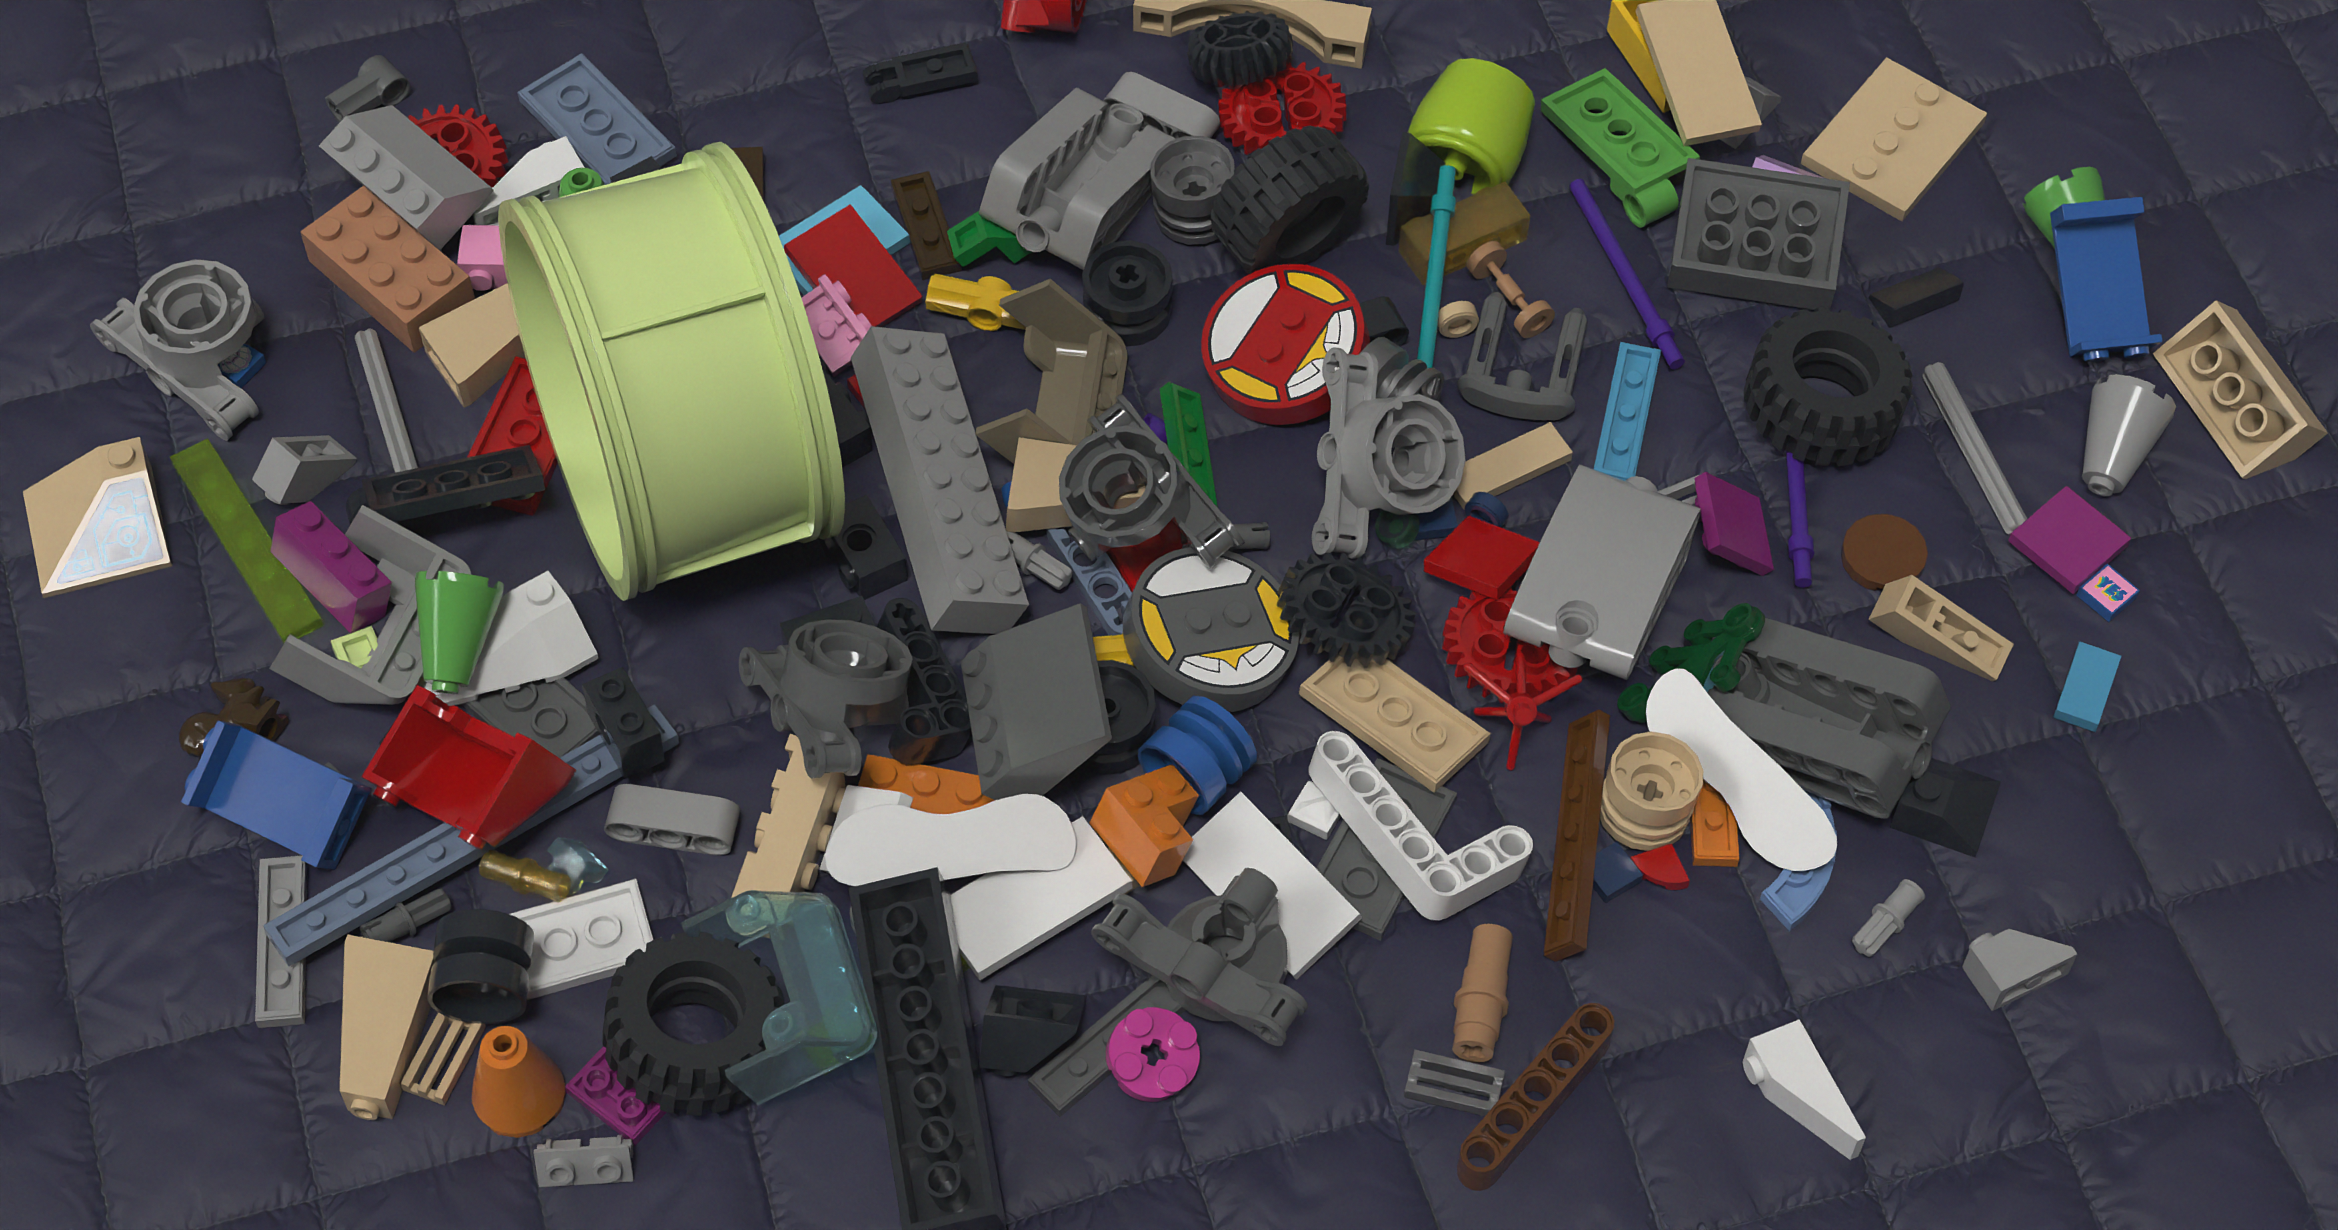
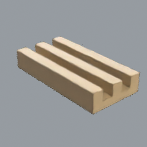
M438 1013L400 1083L403 1091L445 1106L486 1025L463 1022ZM451 1024L421 1083L417 1084L448 1025ZM462 1029L468 1030L438 1089H431L442 1067H444L449 1058L450 1052Z

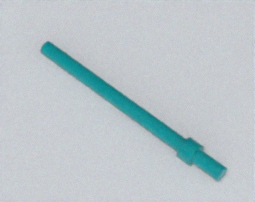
M1449 165L1440 167L1437 194L1432 196L1430 211L1434 216L1417 355V359L1424 361L1428 368H1433L1450 218L1455 216L1456 198L1453 196L1456 168Z

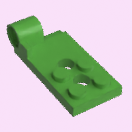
M1606 68L1541 99V112L1610 177V190L1622 200L1624 210L1634 225L1639 228L1645 227L1678 209L1677 193L1667 178L1685 170L1688 158L1700 159V156L1689 145L1683 146L1681 138ZM1589 110H1593V111L1602 112V113H1597V114H1595V113H1590V112H1588V111H1589ZM1612 132H1617V133H1619V134H1626V135L1617 136V135H1613Z

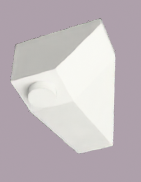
M546 571L511 590L501 598L468 687H459L458 694L432 691V683L424 681L423 673L416 685L433 692L437 698L449 706L477 700L480 694L505 688L507 693L519 690V684L544 678L546 683L563 679L597 660L598 654L570 598L550 572Z

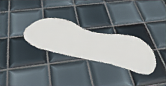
M1673 669L1662 675L1654 685L1647 700L1646 716L1649 731L1669 734L1685 742L1696 753L1703 768V779L1721 793L1729 804L1744 838L1767 861L1791 871H1806L1827 864L1835 855L1837 836L1825 812L1778 763L1725 715L1690 672L1685 669Z
M1037 794L1015 795L992 801L978 808L952 814H932L904 805L883 804L856 812L838 826L828 843L825 863L827 870L833 878L840 883L851 886L867 884L938 867L944 880L996 871H1051L1068 867L1073 861L1076 850V836L1067 814L1057 804Z

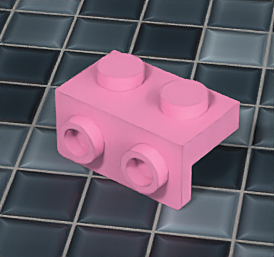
M826 274L818 278L820 285L801 299L812 330L818 355L823 359L832 376L835 377L853 365L851 356L872 325L863 313L857 316L848 306V303L852 300L839 281L832 284Z

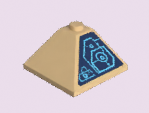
M140 437L96 447L23 491L43 598L172 567L152 467Z

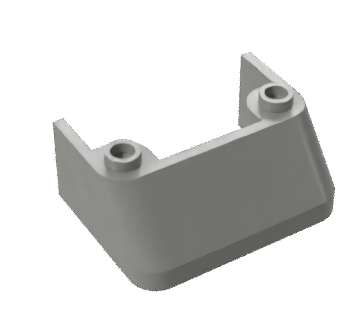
M362 505L346 531L345 536L360 551L380 561L377 568L392 582L389 601L396 604L378 636L377 648L375 651L371 649L368 657L371 655L372 657L368 663L359 668L347 661L337 660L289 634L269 669L334 703L399 704L410 696L423 673L415 592L416 573L427 571L426 579H437L438 571L471 574V571L462 559Z

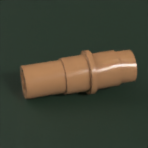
M1482 924L1474 928L1468 964L1464 969L1462 985L1455 993L1454 1006L1457 1009L1453 1030L1455 1038L1452 1050L1455 1055L1466 1061L1485 1062L1493 1057L1495 1042L1499 1037L1501 1020L1508 1011L1509 1002L1506 998V990L1509 977L1507 970L1513 935L1508 929L1500 925Z

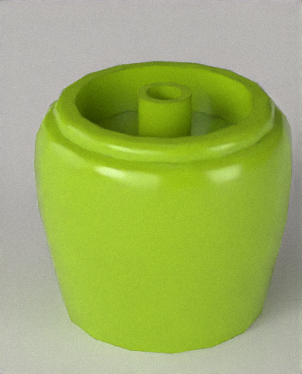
M1475 58L1458 59L1447 66L1423 98L1413 116L1407 133H1411L1442 159L1446 163L1445 165L1455 167V180L1462 179L1464 173L1474 175L1471 194L1486 197L1504 189L1510 183L1519 166L1531 126L1535 106L1534 96L1531 89L1521 78L1502 66Z

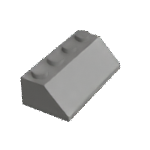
M393 105L345 116L319 145L340 167L370 190L438 250L444 247L494 191L487 183Z

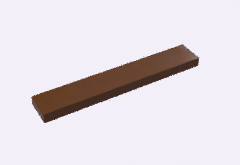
M1600 709L1569 723L1544 946V956L1555 962L1586 950L1610 722V715Z

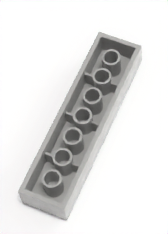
M871 326L852 354L851 361L930 628L933 631L997 634L1011 629L1029 606L945 334Z

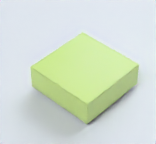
M370 626L331 640V645L337 660H344L362 668L372 657V655L368 657L371 649L375 651L377 648L378 638L373 627Z

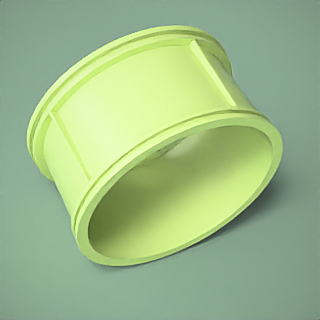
M722 142L705 145L702 150L687 152L681 164L541 202L533 195L522 198L520 202L515 199L501 202L498 212V223L504 268L520 339L538 403L563 479L585 536L607 582L621 600L625 601L635 598L638 591L643 593L653 590L656 584L797 541L807 543L817 538L824 540L837 536L840 533L845 514L842 462L830 398L812 330L789 261L769 212L748 171L728 145Z

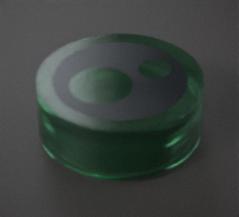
M1386 510L1379 514L1375 523L1377 536L1392 548H1402L1410 544L1417 536L1420 527L1419 518L1415 513L1397 515Z

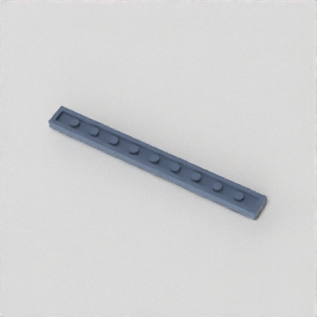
M655 704L648 707L647 710L661 733L663 752H666L679 744L678 734ZM599 735L560 757V759L576 769V773L569 785L495 847L485 844L481 851L458 838L460 830L443 823L264 924L265 933L289 967L391 909L396 903L405 901L622 777V774Z

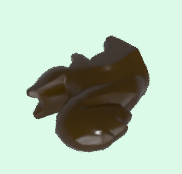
M250 678L212 682L211 688L217 695L218 700L225 704L219 714L200 712L187 718L179 732V743L186 753L201 757L204 752V739L208 732L215 727L218 720L238 724L275 742L288 724L289 719L284 714H277L280 702L267 696L261 697L265 690L264 687L256 686L255 682Z

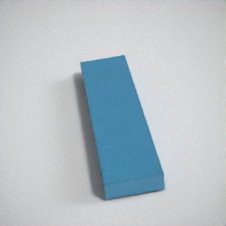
M1620 342L1594 470L1624 481L1630 477H1635L1661 353L1660 349Z

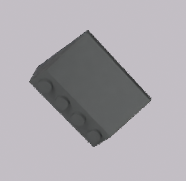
M1688 158L1667 287L1812 310L1818 307H1829L1830 309L1837 285L1850 182Z
M1083 604L1074 605L989 636L961 660L978 774L983 795L994 800L1020 794L1043 796L1112 739L1088 610Z

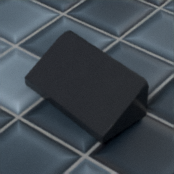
M1938 267L1869 294V299L1890 328L1959 301L1964 283L1956 276Z

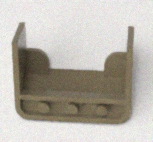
M1048 279L1001 298L999 303L1000 307L1026 327L1023 345L1025 355L1043 371L1035 414L1026 408L976 428V436L1013 464H1015L1019 437L1078 445L1082 439L1095 433L1087 419L1091 416L1097 418L1114 405L1116 397L1122 394L1127 350L1121 337L1054 281Z

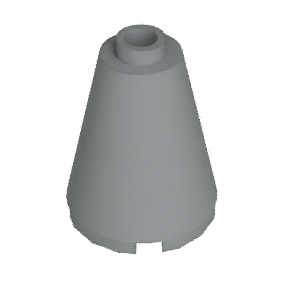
M2117 374L2109 375L2107 382L2101 383V378L2096 380L2091 395L2082 473L2084 482L2088 484V489L2093 493L2101 496H2111L2112 493L2123 491L2173 419L2176 405L2172 397L2166 393L2164 399L2153 393L2156 386L2150 382L2132 376Z

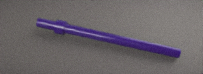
M1583 179L1574 180L1569 185V188L1647 326L1645 332L1654 347H1659L1671 369L1680 368L1685 363V360L1673 340L1675 333L1666 319H1661Z
M1786 450L1792 536L1788 539L1789 558L1794 563L1795 585L1804 588L1812 584L1811 559L1814 557V540L1808 531L1804 462L1792 458L1793 453Z

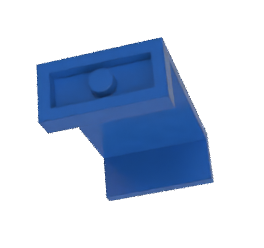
M2143 197L2062 204L2050 213L2069 357L2084 356V362H2096L2109 359V353L2124 352V358H2136L2149 355V349L2162 342L2161 334L2150 335L2135 230L2134 219L2145 213Z
M218 720L215 727L208 732L204 739V752L197 767L191 771L186 779V792L181 803L188 806L205 808L303 855L301 860L314 867L335 870L372 788L243 726Z

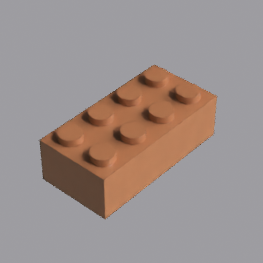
M364 185L300 231L309 262L413 353L423 347L419 331L420 326L475 299L470 276Z

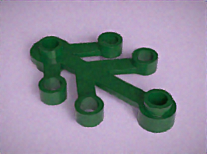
M1741 603L1731 608L1725 614L1723 620L1705 622L1703 619H1697L1691 622L1684 631V637L1692 646L1670 648L1667 645L1661 646L1651 654L1649 663L1660 675H1664L1675 668L1685 669L1704 686L1716 657L1724 651L1720 663L1711 671L1710 680L1720 691H1729L1741 679V674L1735 666L1745 644L1754 641L1761 634L1765 624V615L1759 608L1752 607L1748 603ZM1635 683L1621 693L1617 705L1629 720L1637 721L1638 723L1647 722V700L1654 685L1648 689L1643 683Z

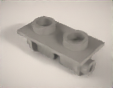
M623 1135L590 1138V1145L583 1147L581 1139L554 1141L546 1139V1144H537V1149H534L539 1187L633 1182L634 1180L631 1158H633L632 1139H623Z

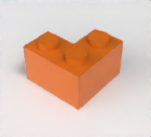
M1171 764L1106 788L1089 824L1141 887L1176 874L1194 840L1183 828V825L1199 794L1177 768Z

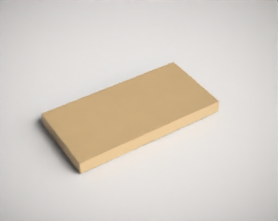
M1658 0L1638 4L1636 15L1683 146L1759 132L1762 123L1717 1Z
M1338 656L1334 662L1327 661L1300 685V696L1433 793L1489 742L1491 733L1387 659L1381 666L1372 659L1368 668H1364L1358 659H1354L1351 667L1346 665L1344 657Z

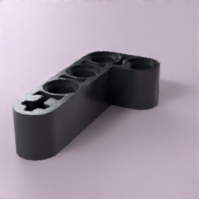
M905 598L892 599L886 604L877 628L894 635L908 647L913 661L907 688L909 708L905 709L899 717L889 740V752L896 760L907 765L956 756L962 752L972 732L966 693L921 609L911 600Z

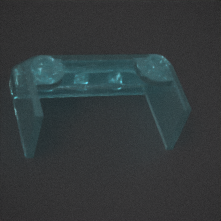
M750 890L681 922L683 930L690 937H699L700 932L713 934L712 939L723 942L726 937L738 942V948L767 933L770 934L790 1002L775 1009L766 1018L762 1028L766 1050L725 1069L727 1079L757 1105L864 1055L873 1047L877 1038V1026L840 911L826 895L809 892Z

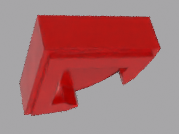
M1672 843L1630 857L1642 872V880L1647 879L1655 884L1665 886V889L1668 890L1688 888L1690 880Z

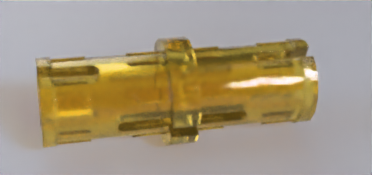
M489 850V853H485L480 862L479 872L482 877L505 883L511 886L515 892L521 894L530 892L555 902H562V899L567 897L571 887L569 875L541 867L536 860L525 857L520 860L495 850Z

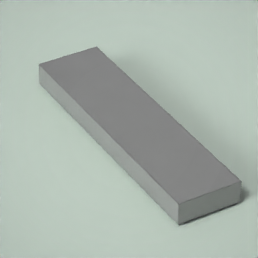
M303 856L260 859L255 1022L258 1028L305 1024L306 957L288 967L266 935L263 927L264 924L307 901L308 863L301 860Z

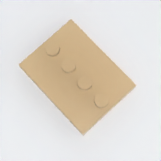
M1886 57L1803 153L1801 164L1824 178L1850 182L1849 192L1896 219L1903 221L1983 126L1987 113Z

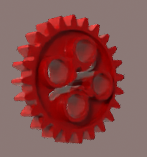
M1290 62L1286 65L1284 71L1277 72L1274 78L1263 79L1262 83L1253 82L1249 83L1248 86L1243 84L1237 85L1234 88L1230 86V89H1222V99L1218 101L1220 127L1224 129V137H1232L1233 147L1244 144V154L1246 155L1258 148L1262 149L1273 138L1277 136L1282 137L1287 133L1283 128L1281 106L1277 100L1276 89H1280L1282 92L1284 114L1288 120L1289 131L1295 128L1302 130L1304 126H1318L1331 130L1336 135V132H1343V121L1347 120L1346 94L1341 93L1340 82L1332 83L1331 73L1321 76L1320 67L1318 66L1307 71L1306 62L1300 63L1297 68L1291 67Z
M442 104L439 105L437 114L431 115L429 110L424 108L422 119L417 120L412 115L408 116L409 120L432 139L437 137L439 144L491 188L498 183V177H504L507 174L503 164L509 162L505 152L507 149L506 144L496 124H490L487 115L483 114L478 117L472 107L463 115L458 104L453 107L450 113H446Z
M1511 587L1498 600L1471 590L1469 599L1460 596L1457 608H1450L1442 634L1444 636L1442 650L1448 651L1447 664H1457L1454 674L1456 678L1469 676L1468 689L1478 684L1483 685L1464 670V664L1466 663L1473 665L1508 694L1511 695L1517 692L1516 655L1519 652L1525 655L1526 693L1532 698L1576 676L1578 667L1568 668L1555 663L1548 653L1550 644L1544 642L1542 647H1537L1517 639L1512 669L1506 670L1504 668L1511 636L1505 635L1503 631L1508 614L1518 591L1512 590ZM1483 686L1482 697L1486 698L1490 695L1491 691Z

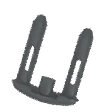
M1499 292L1491 293L1483 302L1466 374L1457 381V388L1460 394L1475 406L1509 417L1529 420H1559L1568 416L1576 406L1575 400L1571 395L1588 324L1584 311L1580 308H1573L1564 316L1548 388L1540 387V392L1530 391L1532 376L1526 371L1513 370L1509 372L1505 386L1495 384L1496 377H1491L1507 310L1504 296ZM1487 343L1489 347L1484 362H1479L1482 344ZM1568 359L1570 364L1567 377L1560 378L1562 361Z

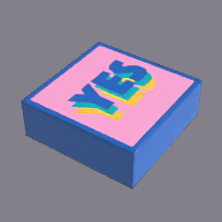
M2107 563L2079 587L2077 596L2105 620L2110 622L2138 597L2140 590Z

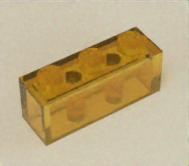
M1506 182L1494 187H1485L1475 195L1456 202L1455 216L1450 218L1444 276L1466 267L1471 254L1487 242L1497 241L1504 249H1507L1527 240L1530 214ZM1432 214L1411 219L1401 226L1399 253L1422 285L1426 284L1434 221Z

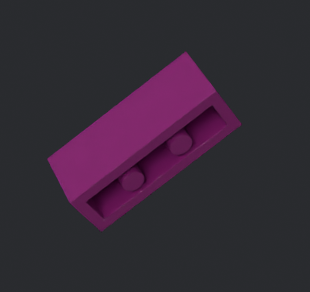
M312 501L276 517L270 552L350 633L385 617L392 582Z

